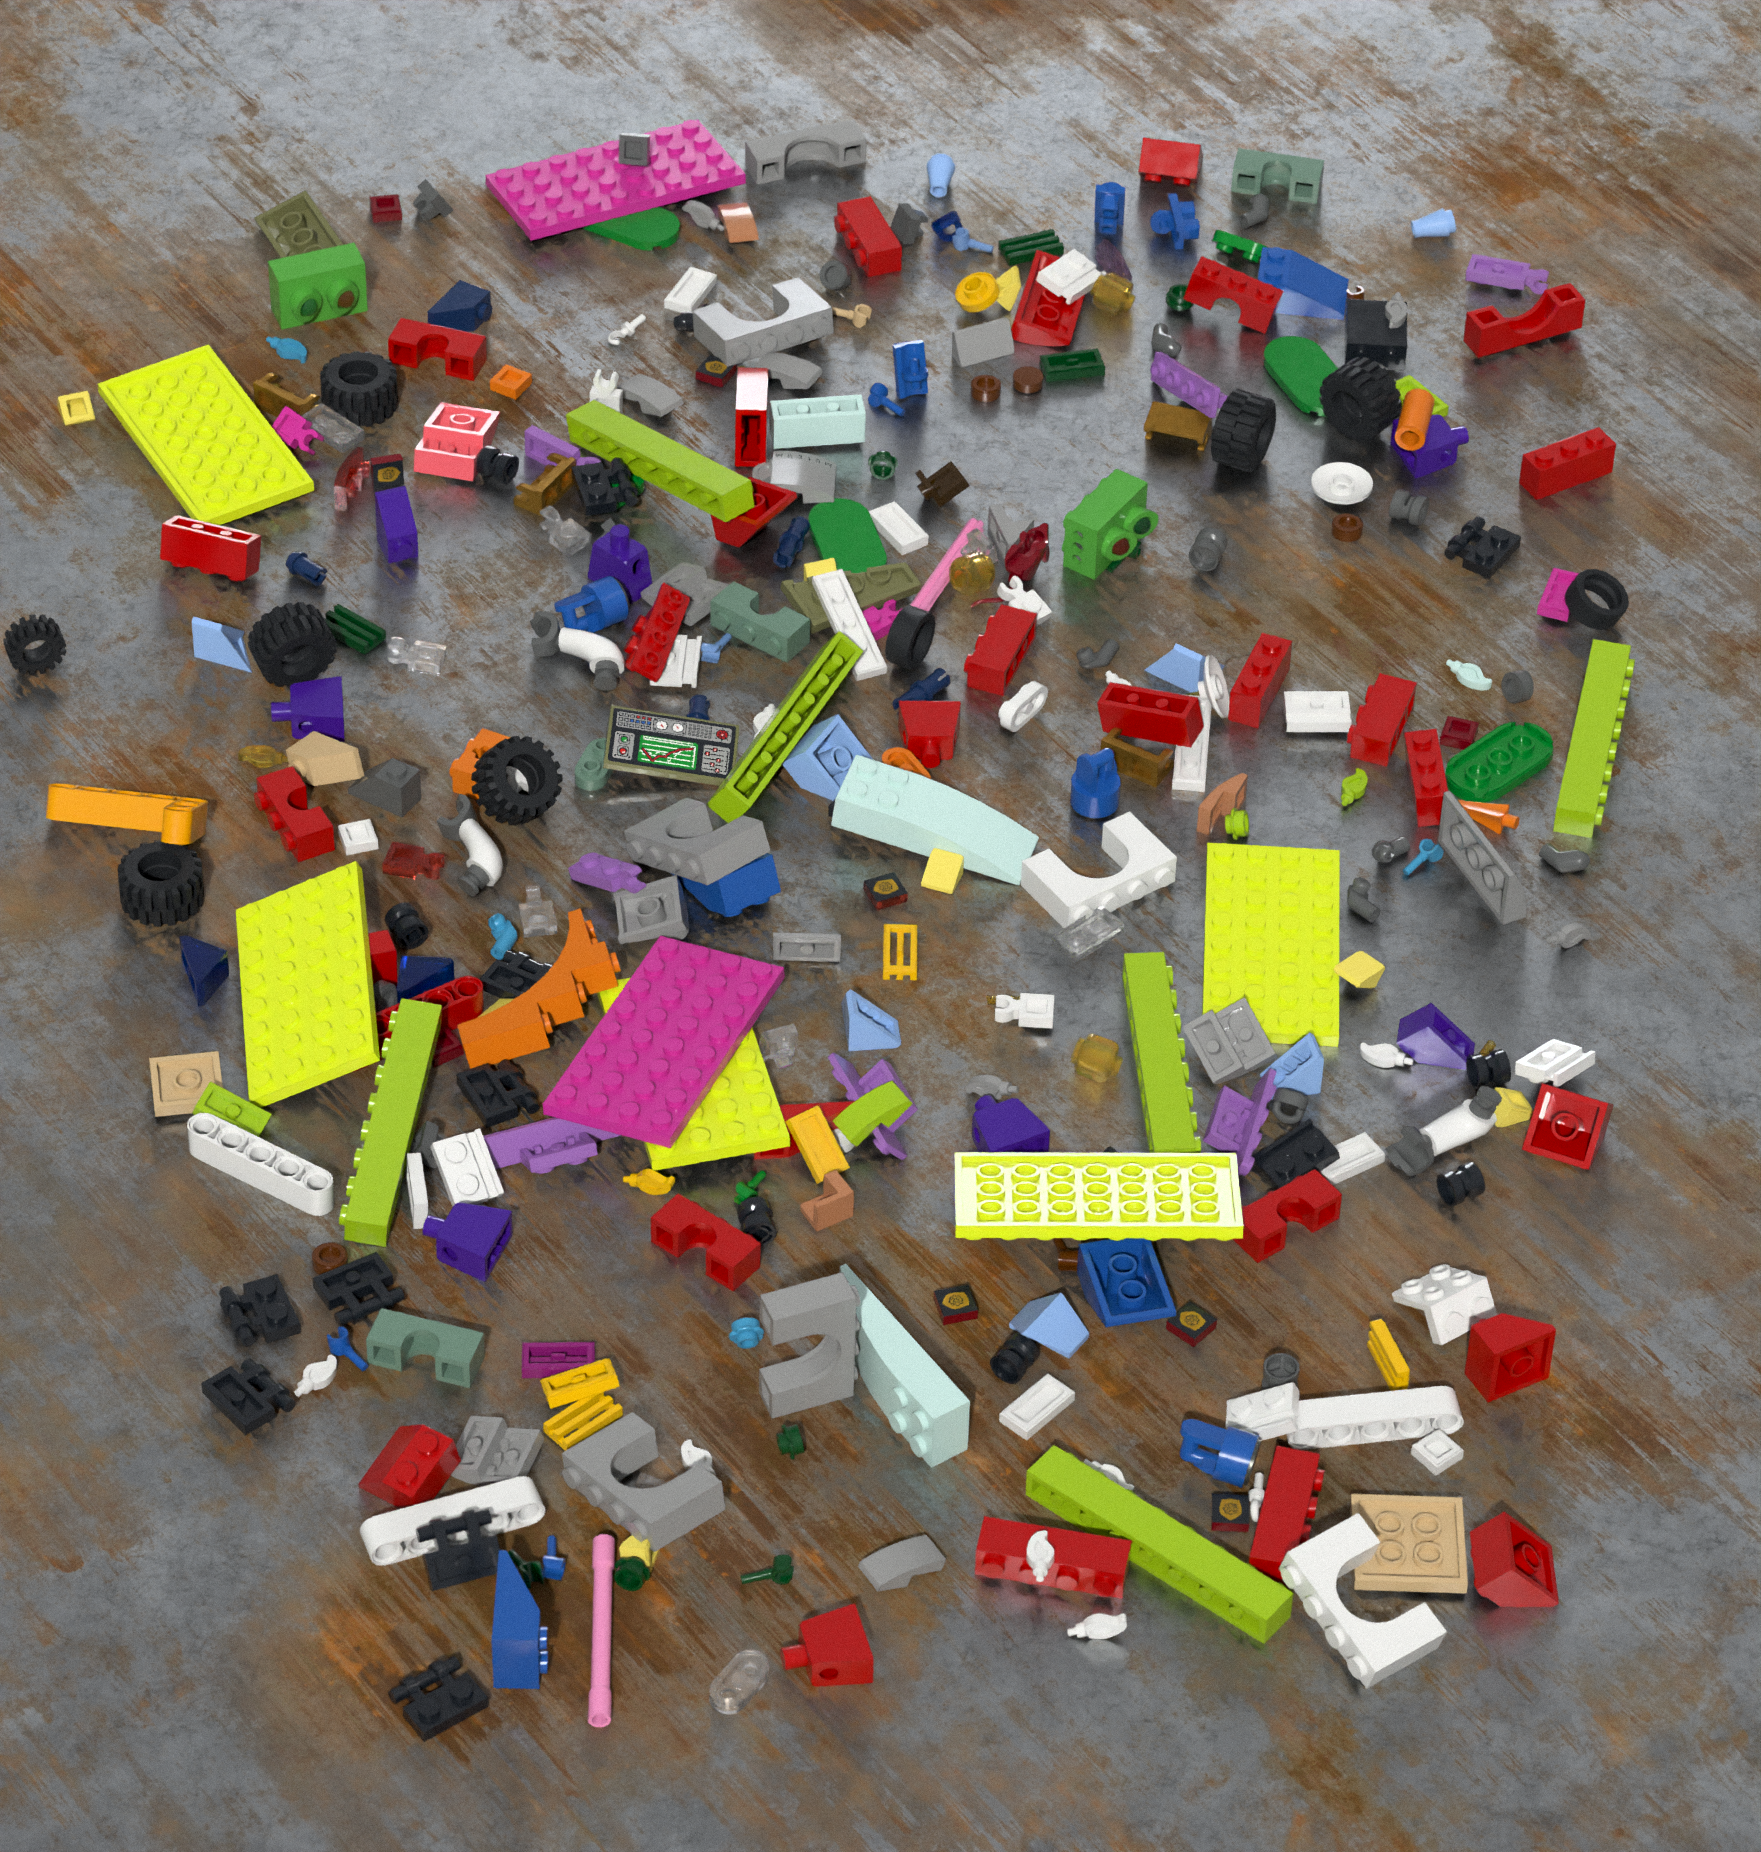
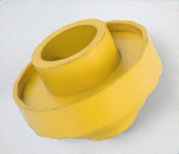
M976 272L970 274L959 283L955 296L963 310L967 312H980L993 305L998 298L1000 290L992 274Z

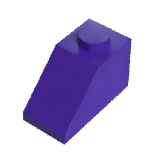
M401 486L375 492L377 541L388 563L419 557L418 533L406 487Z
M1430 1003L1400 1019L1396 1043L1404 1053H1408L1419 1064L1466 1070V1059L1468 1056L1474 1055L1475 1043L1435 1005Z

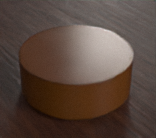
M1024 366L1016 369L1013 373V387L1021 393H1035L1043 386V373L1038 368Z
M979 375L971 381V396L981 402H991L998 399L1001 394L1000 380L992 375Z
M1341 514L1333 519L1331 533L1334 538L1343 542H1353L1361 538L1363 522L1359 517L1353 514Z
M323 1243L313 1250L312 1266L319 1275L348 1264L347 1250L338 1243Z

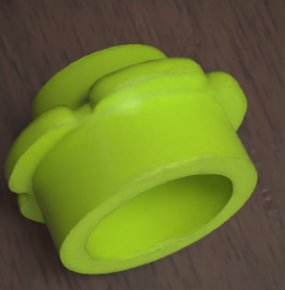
M1232 808L1231 814L1225 816L1226 833L1233 834L1234 840H1238V837L1249 835V817L1246 810Z

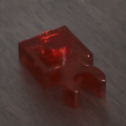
M392 842L382 863L383 873L415 879L417 873H421L428 879L438 880L440 879V867H445V855L441 853L425 855L424 847Z

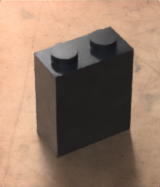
M1347 299L1345 363L1356 357L1361 359L1366 357L1371 362L1376 361L1379 363L1382 369L1405 370L1407 316L1400 327L1392 329L1389 328V320L1385 316V305L1389 301Z

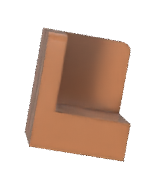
M834 1170L824 1175L823 1195L802 1203L800 1211L818 1232L853 1217L854 1191L841 1175Z

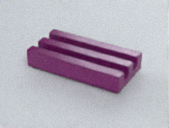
M595 1342L522 1343V1378H547L595 1362ZM529 1356H551V1357H529ZM565 1356H582V1357H565Z

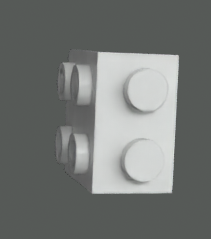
M1446 1264L1433 1267L1428 1275L1420 1279L1404 1282L1401 1285V1289L1392 1293L1394 1302L1424 1311L1432 1341L1438 1345H1443L1470 1331L1471 1325L1476 1324L1479 1320L1497 1315L1487 1277L1471 1273L1468 1270L1452 1268Z

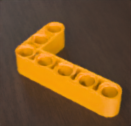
M54 783L48 785L46 818L57 821L162 832L161 842L187 845L205 835L208 801L198 798Z

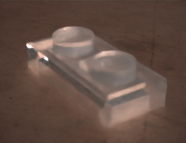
M323 403L301 415L312 423L309 429L322 434L324 437L323 441L341 453L346 452L365 440L362 428Z
M1099 906L1093 912L1086 914L1053 935L1052 946L1074 963H1077L1124 933V922L1103 906Z

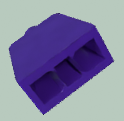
M1435 414L1431 416L1423 447L1418 450L1409 451L1398 446L1395 441L1399 419H1394L1392 423L1390 444L1414 478H1419L1453 465L1457 460L1458 446L1467 444L1469 441L1468 431L1465 426L1450 428L1441 415Z
M615 525L607 534L596 540L592 545L588 579L596 581L606 576L617 579L626 592L628 602L632 605L642 598L640 592L652 584L648 551L644 545L629 537V528L627 526Z
M342 676L293 683L290 686V702H271L272 722L291 721L292 737L295 739H303L315 731L340 742H345Z
M985 1095L977 1100L975 1103L976 1111L972 1116V1138L978 1152L1049 1153V1128L1019 1099L1011 1098L996 1103L992 1096Z
M459 1202L454 1204L446 1219L428 1215L424 1222L422 1233L424 1236L436 1239L437 1259L440 1262L486 1282L513 1236L512 1211Z

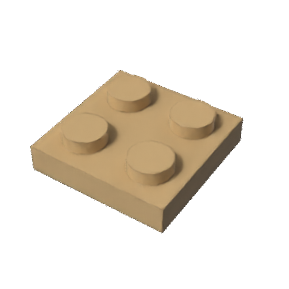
M219 1051L149 1058L155 1117L193 1113L197 1102L210 1081L223 1088Z

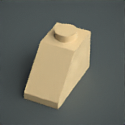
M315 731L285 750L289 762L288 767L293 766L303 782L313 786L356 780L365 776L358 748Z

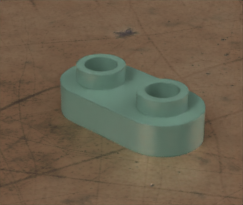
M598 738L591 741L576 764L574 770L575 783L579 788L588 791L601 789L606 785L614 771L603 768L606 738Z

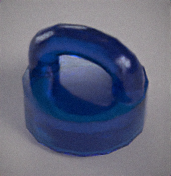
M954 210L931 223L935 234H938L939 238L946 242L953 241L952 236L956 235L955 232L949 235L945 234L944 230L953 224L956 229L963 228L960 222L961 219Z

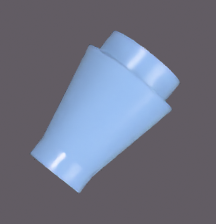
M940 153L933 155L926 165L930 193L935 197H943L947 194V188L955 171V164L952 158Z
M1442 208L1418 220L1411 221L1414 238L1449 237L1450 233L1456 232L1452 210H1444Z

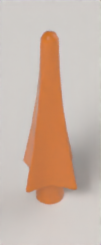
M1457 799L1473 820L1498 834H1501L1504 826L1517 829L1520 818L1508 814L1510 804L1481 803Z

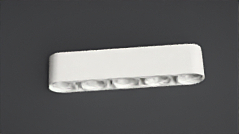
M199 1113L188 1120L189 1151L195 1158L308 1214L322 1216L328 1214L334 1208L333 1177L327 1170L212 1114Z
M1435 1386L1300 1400L1298 1419H1296L1298 1431L1286 1435L1288 1443L1292 1448L1307 1450L1421 1438L1428 1436L1437 1429L1448 1435L1458 1431L1464 1421L1453 1388Z
M520 1476L373 1516L363 1522L359 1532L372 1563L383 1566L436 1550L433 1539L419 1543L416 1536V1528L429 1525L430 1520L441 1518L442 1521L460 1517L461 1512L473 1509L474 1512L489 1509L492 1523L479 1527L481 1537L535 1524L545 1515V1507L533 1480L530 1477ZM466 1531L447 1535L449 1546L468 1541Z

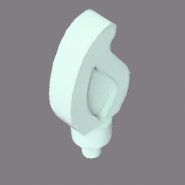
M1450 659L1447 660L1446 665L1451 667V672L1456 674L1458 681L1464 686L1481 691L1491 688L1492 680L1485 678L1477 665L1471 663L1463 664L1458 660L1455 662Z

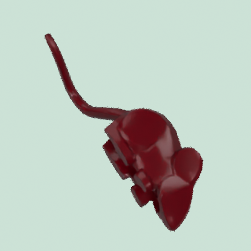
M1047 523L1032 528L1027 533L1022 531L1019 536V543L1012 545L1007 551L1004 561L1005 569L1009 573L1008 584L1013 576H1017L1021 581L1031 580L1036 574L1040 562L1048 563L1049 526ZM1000 597L980 599L971 604L970 607L973 608L984 603H1000L1005 600Z

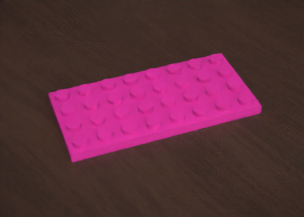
M697 119L687 120L682 124L660 127L655 131L643 133L650 135V163L647 166L619 164V140L606 141L601 145L590 148H580L575 152L563 155H553L548 159L536 162H526L521 166L510 169H499L494 173L485 175L486 186L532 241L746 184V174Z
M660 936L544 1101L543 1113L548 1116L671 1148L784 980V967Z

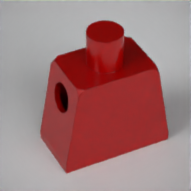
M899 701L898 729L903 747L911 751L918 760H921V764L924 767L935 768L940 764V760H950L953 758L960 729L961 701Z
M850 1604L802 1621L798 1627V1644L780 1648L784 1670L805 1667L810 1684L815 1687L873 1683L874 1658L855 1604Z

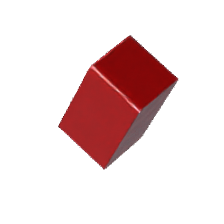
M382 930L368 933L373 984L379 980H385L397 987V951L389 931Z

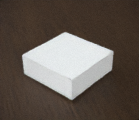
M370 819L338 825V835L346 856L379 849L378 839Z
M1440 1429L1435 1430L1413 1444L1411 1454L1435 1476L1463 1459L1464 1450Z

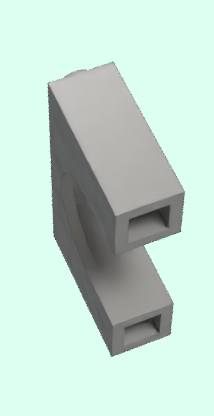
M797 277L772 285L774 312L779 317L767 321H746L735 317L721 303L717 302L692 310L694 337L713 355L719 357L728 367L764 356L770 352H777L833 334L832 307Z
M687 797L624 831L627 840L626 849L633 861L705 885L719 880L771 851L762 821L742 815L713 831L706 804Z
M843 1272L760 1295V1321L773 1346L810 1335H825L819 1345L809 1353L793 1360L759 1369V1394L772 1419L854 1396V1380L858 1379L855 1356L859 1354L855 1338V1332L859 1331L856 1307L860 1306V1297L855 1285H849Z
M634 1412L629 1413L562 1453L564 1465L562 1475L566 1484L571 1489L576 1488L587 1498L592 1506H598L615 1524L622 1525L638 1541L643 1542L647 1539L650 1543V1549L654 1552L726 1510L722 1481L700 1464L673 1480L653 1488H632L620 1483L627 1475L659 1457L655 1429Z

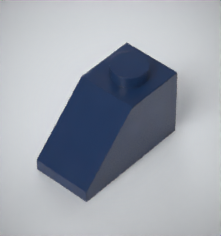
M459 280L427 311L428 324L465 332L475 331L492 314L490 291Z

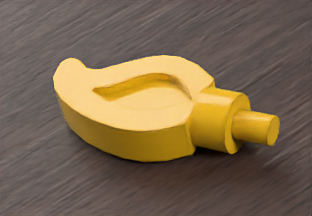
M643 1169L639 1173H631L630 1176H624L623 1182L629 1183L631 1187H638L647 1194L662 1195L672 1189L675 1184V1178L673 1176L665 1177L652 1169Z

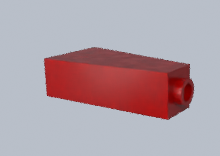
M738 367L735 415V466L755 467L766 462L768 368Z

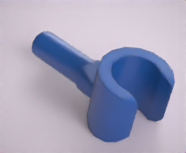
M875 383L871 387V394L868 397V402L871 406L878 407L883 405L899 416L904 415L905 410L887 398L888 389L885 385Z
M337 1328L339 1334L337 1339L327 1334L331 1354L335 1356L345 1355L361 1371H365L368 1368V1364L351 1347L346 1328Z
M549 1536L547 1538V1553L543 1557V1577L561 1581L565 1571L566 1559L556 1557V1537Z

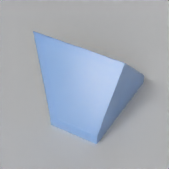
M193 617L194 657L252 673L243 639L245 631Z
M1176 643L1170 652L1144 671L1198 696V682L1203 681L1206 657Z
M850 989L845 993L841 1006L848 1051L893 1049L902 1045L898 1020Z
M1309 1032L1260 1074V1077L1262 1078L1271 1068L1276 1071L1273 1082L1277 1086L1276 1089H1288L1305 1096L1321 1093L1324 1057L1315 1036Z
M1062 1292L1029 1301L1009 1322V1328L1068 1359L1089 1338L1088 1330Z

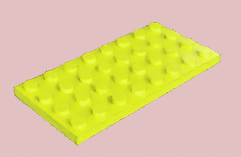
M209 344L98 383L100 396L191 519L222 525L314 491V482Z
M1207 843L1202 1015L1211 1010L1216 1014L1245 997L1270 1043L1296 1044L1310 1032L1315 1036L1318 1046L1338 1047L1339 975L1333 969L1339 964L1340 850Z
M357 861L236 909L249 1102L262 1108L380 1061L363 872Z
M630 978L617 980L618 987L597 993L604 1015ZM753 1028L747 1033L673 1146L668 1148L643 1141L652 1170L656 1171L790 1147V1136Z
M955 1152L956 1238H966L968 1240H979L981 1238H1001L1003 1240H1015L1017 1238H1037L1039 1240L1073 1238L1079 1241L1089 1238H1108L1115 1241L1125 1238H1144L1150 1241H1156L1161 1238H1180L1185 1241H1192L1197 1238H1216L1221 1241L1243 1239V1217L1236 1153Z

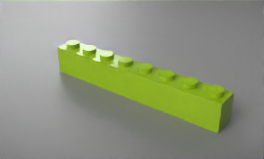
M592 400L566 414L571 442L610 462L614 458H621L628 465L632 474L724 522H728L755 507L753 499L754 489L750 479L596 400Z
M838 631L818 651L706 805L729 823L742 816L752 806L861 656L863 650L841 631Z
M1593 639L1557 802L1553 832L1592 838L1595 825L1601 826L1604 807L1599 806V803L1606 804L1609 785H1605L1604 782L1610 783L1613 764L1608 763V761L1615 762L1618 742L1612 741H1619L1622 721H1617V719H1624L1627 702L1626 700H1621V698L1628 699L1631 680L1626 679V677L1632 678L1635 659L1629 658L1631 645Z
M1164 952L1124 953L1122 981L1149 1153H1201L1200 1137H1194V1132H1197L1196 1112H1190L1189 1108L1193 1107L1192 1087H1186V1083L1189 1082L1188 1062H1182L1181 1059L1185 1057L1184 1038H1178V1034L1181 1033L1180 1013H1174V1010L1177 1009L1176 989H1170V986L1173 985L1172 965L1166 966Z
M401 998L398 1012H391L388 1031L392 1032L391 1039H384L382 1058L386 1059L384 1066L378 1065L375 1086L379 1087L377 1093L371 1092L368 1103V1113L372 1115L370 1121H363L360 1140L365 1141L363 1148L356 1149L353 1168L357 1169L356 1176H349L346 1197H350L349 1205L342 1204L339 1225L345 1226L344 1240L381 1247L387 1246L406 1169L407 1154L410 1153L441 1028L442 1005Z
M1053 1445L1027 1470L1026 1496L1086 1533L1131 1540L1130 1561L1261 1643L1265 1644L1291 1617L1293 1592L1289 1591L1283 1584L1273 1581L1257 1571L1251 1564L1244 1563L1228 1553L1222 1546L1214 1544L1197 1534L1193 1528L1184 1526L1168 1516L1162 1509L1154 1507L1139 1498L1133 1491L1113 1482L1104 1473L1092 1469L1078 1460L1075 1455Z

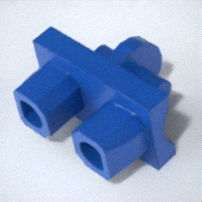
M1106 182L1102 185L1096 184L1094 222L1099 223V233L1116 234L1117 224L1123 225L1125 187L1115 182Z
M1177 193L1168 194L1170 210H1158L1150 218V226L1154 232L1159 234L1170 232L1174 249H1183L1184 240L1199 239L1200 224L1198 219H1195L1194 202H1179Z
M920 339L892 345L897 397L903 399L910 395L928 393V369L926 368L924 342Z

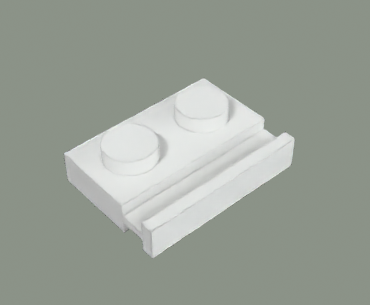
M1073 249L1041 270L1036 281L1056 296L1060 297L1062 295L1067 299L1066 303L1070 305L1103 283L1107 273L1096 270L1097 265Z
M676 635L660 679L656 683L650 680V685L682 687V684H692V688H697L702 636H697V639H687V635Z
M1284 691L1283 707L1286 732L1349 731L1352 719L1350 718L1351 711L1348 691Z
M1552 1039L1516 1061L1515 1074L1529 1078V1081L1537 1084L1546 1083L1551 1080L1553 1081V1086L1559 1087L1594 1065L1595 1051L1591 1050L1583 1053L1582 1047Z
M480 1128L474 1132L463 1133L432 1143L430 1148L452 1207L459 1202L477 1205L495 1197H502L504 1191Z
M1294 1382L1227 1400L1226 1429L1232 1426L1259 1435V1439L1262 1441L1298 1431L1296 1419H1298L1299 1389Z

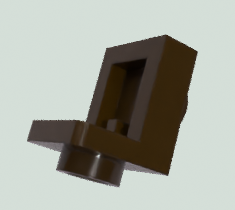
M952 461L928 478H926L921 470L915 473L921 482L917 485L919 491L927 501L933 498L939 507H942L970 486Z

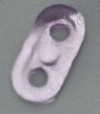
M1104 239L1095 247L1097 253L1095 258L1104 267L1107 273L1105 278L1112 286L1119 285L1124 287L1133 279L1122 254L1111 242Z

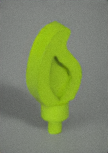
M1356 768L1354 775L1343 779L1341 786V804L1343 806L1351 804L1354 799L1361 798L1365 794L1368 778L1364 770Z

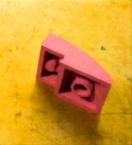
M441 402L425 423L423 438L415 448L414 472L474 481L478 474L476 470L477 459L481 451L492 443L500 412Z

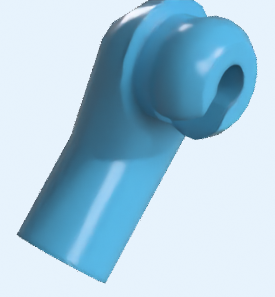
M497 913L488 920V926L491 928V933L496 940L490 953L495 959L503 960L505 952L511 950L517 941L518 934L511 922L506 920L504 915Z

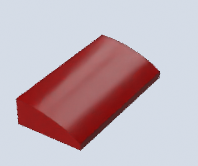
M1040 250L1036 251L1011 326L1013 340L1039 346H1065L1070 344L1085 295L1068 305L1065 297L1062 295L1060 297L1056 296L1036 281L1039 272L1060 259V257Z

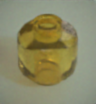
M1108 272L1106 275L1100 274L1090 292V295L1093 296V304L1112 316L1119 315L1122 310L1128 312L1136 299V296L1132 294L1134 289L1133 283L1115 272Z
M973 551L956 558L951 563L949 579L957 592L965 596H971L992 586L996 571L993 562L986 554Z
M1090 1033L1085 1038L1079 1037L1072 1052L1070 1063L1074 1064V1071L1077 1075L1097 1083H1104L1110 1075L1117 1076L1123 1062V1057L1118 1056L1119 1045L1115 1041L1095 1033Z

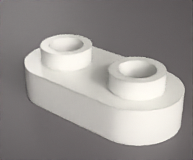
M1036 681L1023 685L1012 699L1005 701L1000 707L998 713L1000 725L1012 732L1018 731L1042 709L1048 696V688Z

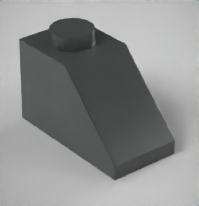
M391 758L365 771V776L357 779L348 788L349 794L403 818L421 800L420 770Z

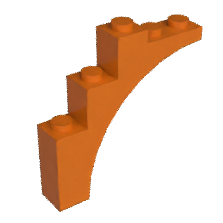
M581 908L568 912L569 931L566 944L558 960L538 982L508 1004L484 1016L457 1025L470 1069L486 1063L489 1065L497 1064L505 1059L510 1060L550 1048L547 1034L553 1033L552 1026L584 1017L581 1003L587 1002V995L618 987L615 973L621 972L616 953H608L605 941L598 943L591 919L584 921Z

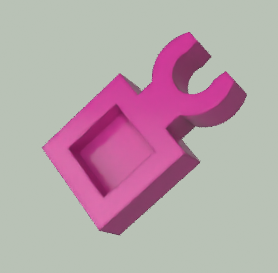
M286 405L271 426L286 444L294 449L299 445L301 450L310 455L315 453L309 447L310 441L313 438H317L320 441L324 440L322 434L309 429L312 425L311 422Z
M894 599L886 601L880 610L871 606L862 611L875 641L889 633L894 619L901 611H896V601Z

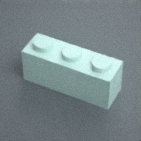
M861 394L770 401V433L774 449L865 442L866 413Z

